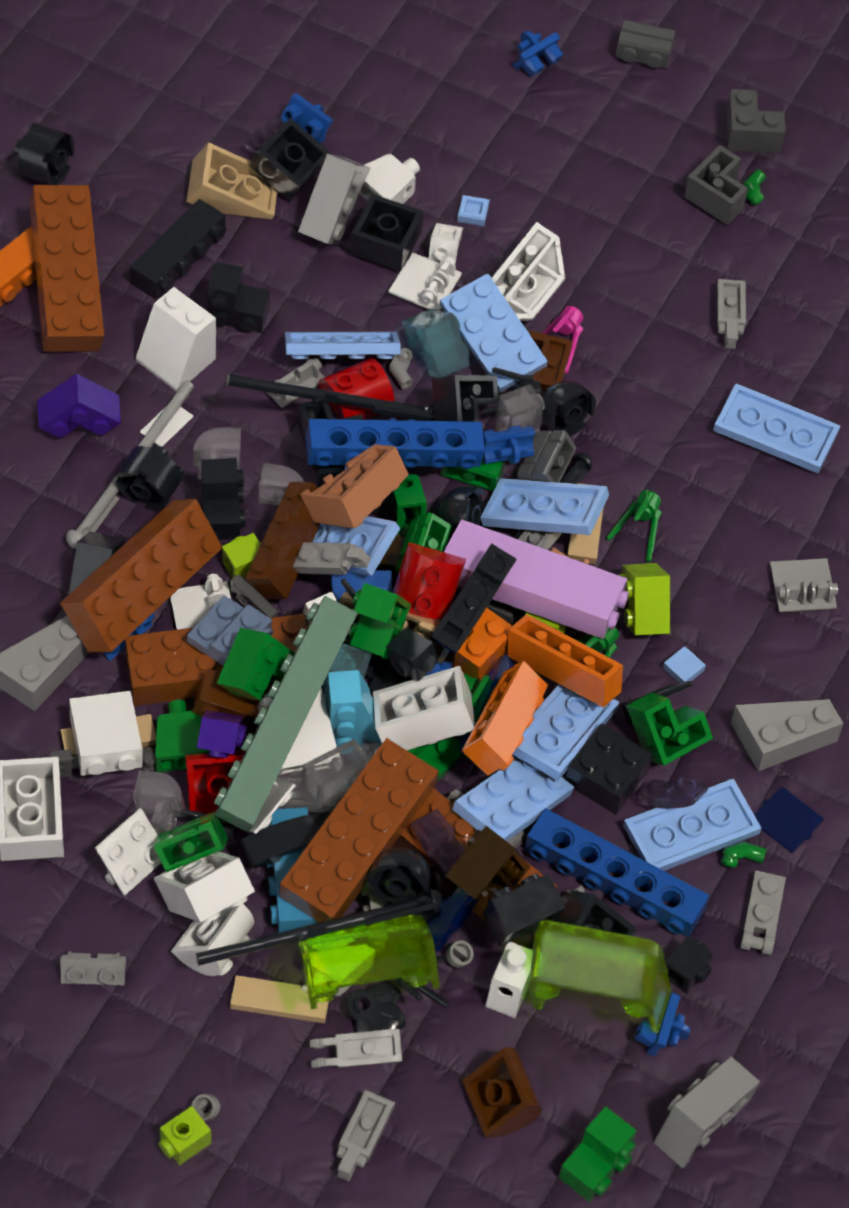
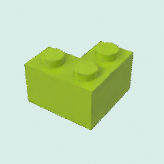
M657 563L622 565V574L618 575L627 578L625 591L629 592V609L624 611L625 626L629 627V630L634 635L670 634V575Z

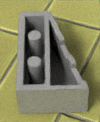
M327 154L298 232L327 244H336V241H339L343 236L344 224L353 209L357 196L371 168L343 156Z
M68 616L63 617L0 653V688L33 711L40 707L90 653L85 648Z
M829 699L735 705L731 719V725L757 771L838 742L844 724Z
M733 1057L727 1059L722 1065L718 1062L709 1069L703 1081L700 1078L695 1080L687 1090V1095L683 1097L679 1094L667 1108L670 1114L656 1137L654 1144L681 1168H684L690 1162V1158L698 1145L704 1148L710 1142L708 1136L720 1126L724 1127L750 1101L760 1084V1081Z

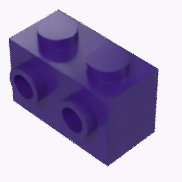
M206 710L201 720L197 748L210 750L209 755L227 758L228 753L234 754L237 747H241L245 740L247 725L242 724L243 716Z

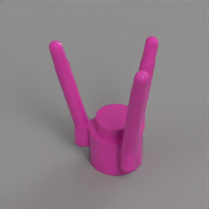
M566 306L561 314L556 316L554 321L542 332L547 335L552 331L555 333L559 331L563 335L573 334L571 340L573 341V346L565 374L569 371L579 336L583 331V327L580 326L583 321V314L573 306Z

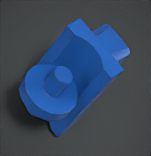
M526 30L521 33V43L517 45V48L523 52L519 54V60L513 63L514 68L517 71L523 68L532 78L545 67L539 57L543 56L549 65L558 62L563 53L557 45V42L560 40L557 32L541 40L542 36L538 32L533 34L531 31Z
M297 93L291 96L288 106L284 109L281 120L285 123L290 118L293 119L320 144L325 141L326 133L334 121L323 113V106L320 104L314 106Z
M518 425L512 426L506 431H483L485 452L482 460L485 464L509 460L510 463L514 464L519 463L523 457L534 456V428L532 426L521 428Z
M671 993L665 998L651 994L646 999L643 1013L657 1019L655 1024L643 1020L637 1028L635 1039L648 1046L647 1054L656 1057L658 1050L666 1047L667 1041L669 1045L677 1046L679 1040L689 1038L691 1029L684 1024L685 1016L676 1014L680 1000L679 995Z

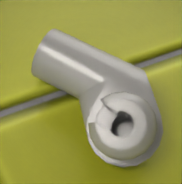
M401 348L400 354H394L389 365L390 373L402 389H407L413 384L412 378L407 373L413 355L407 348Z

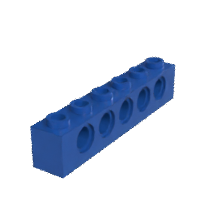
M309 419L305 435L308 465H345L374 444L395 445L404 466L409 468L416 466H433L435 468L480 467L485 452L482 422Z
M546 808L527 836L525 851L529 852L531 857L555 866L564 875H572L583 881L592 890H600L620 905H628L637 910L644 918L656 920L665 925L674 934H682L685 937L690 936L706 909L710 895ZM560 843L565 845L566 848H558L554 844ZM582 858H589L594 862L586 863L582 860ZM615 872L618 873L621 877L615 878L610 876L608 873ZM644 887L648 892H640L636 888ZM663 902H672L676 907H668Z

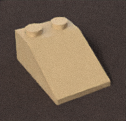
M208 142L192 161L187 202L194 204L200 198L224 214L272 219L275 214L277 190L249 167L251 161Z

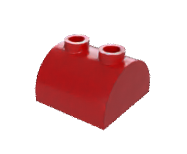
M374 358L367 359L326 376L318 382V389L395 402L388 376ZM328 402L338 419L362 414L364 420H368L380 415V413H374L373 409Z
M408 542L392 593L399 595L412 604L409 613L430 619H443L452 605L466 559Z
M237 750L234 754L228 753L227 758L211 756L209 753L185 755L189 810L206 814L216 812L218 805L214 804V801L222 787L228 788L232 780L227 777L229 770L235 760L241 761L245 753L244 751Z

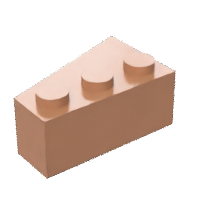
M374 444L345 464L347 467L345 471L334 478L329 474L323 478L325 484L312 493L308 489L302 492L300 495L313 522L348 528H356L361 525L364 519L374 509L378 508L382 501L392 491L396 490L400 483L409 475L395 446Z

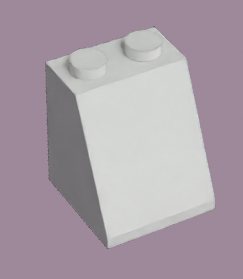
M173 287L153 305L136 355V362L177 392L185 381L190 382L216 359V318Z

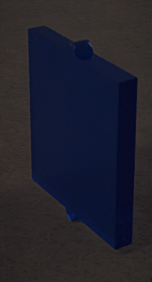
M783 786L770 800H764L763 807L754 815L761 826V830L792 854L805 840L811 839L812 833L824 821L822 816Z

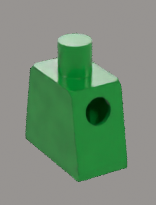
M408 475L400 483V486L389 494L391 519L400 527L397 534L401 537L406 538L411 520L426 514L427 501L419 475ZM404 508L412 512V516L406 519Z
M184 700L169 702V714H161L157 717L156 773L186 770L185 755L210 752V750L197 748L202 717L192 713V711H187Z

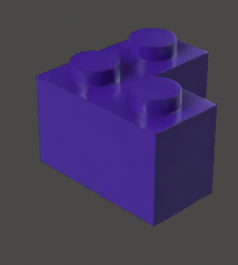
M75 374L37 400L39 428L58 438H62L79 426L102 436L121 424L119 395L79 374Z

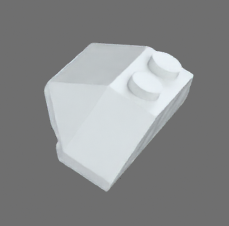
M537 222L492 277V280L520 321H532L565 280L560 239Z

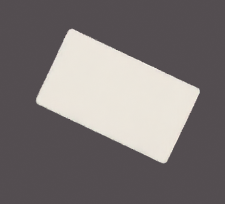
M180 407L154 443L163 447L193 418V415ZM163 410L140 433L146 435Z

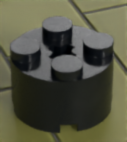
M32 123L23 141L19 140L15 146L14 154L18 156V174L47 185L61 184L71 167L67 165L68 157L74 156L73 137L65 132Z
M153 445L152 448L137 446L132 449L118 471L115 484L118 490L134 504L137 500L146 503L145 509L161 511L168 504L182 482L185 471L168 457V452L159 445Z

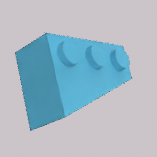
M360 671L328 672L326 706L337 750L345 752L355 748L380 747L382 742L375 729L374 698H372L370 688Z

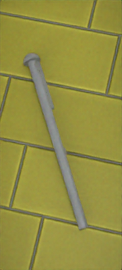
M185 381L138 446L151 448L194 389V385L191 382ZM116 476L76 531L69 530L67 532L66 541L71 548L76 549L77 542L90 531L96 532L120 499L116 496L119 492L115 484Z

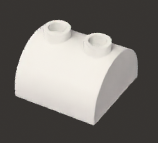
M244 904L234 908H230V906L219 912L220 916L209 923H200L193 920L171 952L185 965L207 976L226 974L233 965L230 958L198 966L196 953L250 940L247 934L254 925V918Z

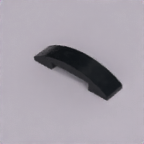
M491 543L430 639L457 654L517 559Z
M332 812L314 813L292 818L261 829L257 834L252 833L242 838L240 844L252 868L280 862L284 855L305 850Z

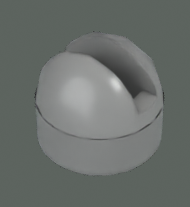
M462 940L450 945L446 953L447 961L454 967L466 966L472 961L474 956L471 945Z
M211 1094L198 1095L192 1102V1107L204 1121L212 1120L220 1113L221 1105L218 1099ZM212 1105V1108L204 1114L203 1110Z

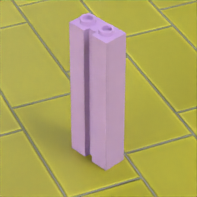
M461 519L444 551L445 553L466 559L458 587L463 588L492 543L517 559L492 599L604 639L608 629L613 630L619 617L617 610L618 608L624 609L628 600L629 592L625 591L627 578Z

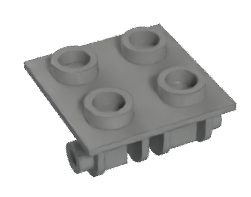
M827 558L770 562L779 612L837 609L835 595L838 594L837 583H832Z

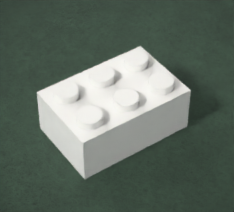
M460 666L424 676L419 681L414 679L373 692L375 729L382 743L388 738L408 751L409 749L426 744H434L439 740L464 735L475 727L471 691Z
M59 757L0 760L1 861L64 857Z
M219 851L172 871L164 872L154 878L169 911L200 923H209L220 916V911L229 906L234 908L247 901L246 896L255 892L240 859Z

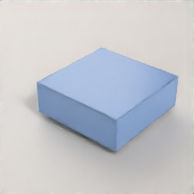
M463 195L457 222L484 226L490 200Z
M685 646L665 661L663 669L680 684L692 681L705 671L706 667Z

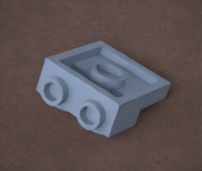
M223 595L187 635V642L224 666L240 628L265 632L272 636V619L249 604L244 608Z

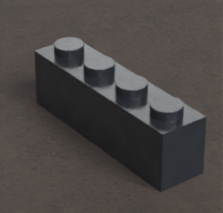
M199 198L130 266V284L155 300L163 293H167L181 276H185L189 272L191 266L199 258L202 259L207 254L209 248L216 241L219 242L226 233L225 214Z

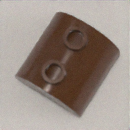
M504 1047L462 1080L486 1138L500 1137L516 1132L535 1121L542 1112L518 1051L514 1048Z

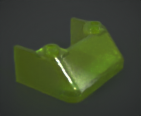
M403 916L298 942L305 988L311 1009H317L316 1002L331 1001L333 995L337 994L341 987L402 978L404 982H409L410 986L419 987L427 985L430 980L433 989L440 988L434 941L423 916Z
M554 921L539 922L534 937L528 984L535 1009L542 1010L544 1001L551 999V997H557L561 988L619 999L627 1014L636 1018L648 1017L651 1031L658 1033L671 991L665 959L660 945L645 938Z

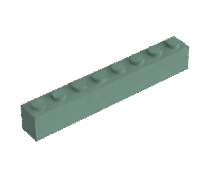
M324 596L319 604L315 602L312 604L306 616V619L310 620L306 630L303 628L299 630L293 642L297 649L293 656L290 654L286 656L280 668L284 675L280 682L275 680L267 694L271 701L267 708L262 706L254 720L258 727L254 735L248 733L240 749L245 752L241 761L235 760L229 770L227 777L232 780L227 789L224 787L220 789L214 801V804L218 805L215 816L246 832L252 828L350 630L357 612L327 596Z

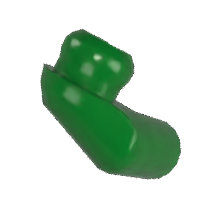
M758 169L743 183L748 188L746 200H750L752 205H758L764 199L759 185L766 177Z
M739 842L725 847L722 852L724 856L721 861L724 865L733 868L737 866L739 858L763 863L767 849L750 843Z

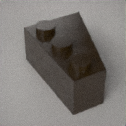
M485 826L482 831L477 830L470 837L467 843L469 847L446 874V877L474 899H479L481 894L489 897L492 892L495 893L508 886L512 891L530 869V866L515 847L488 826Z

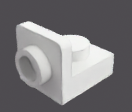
M436 223L431 236L428 259L440 263L442 259L451 257L456 262L463 227Z

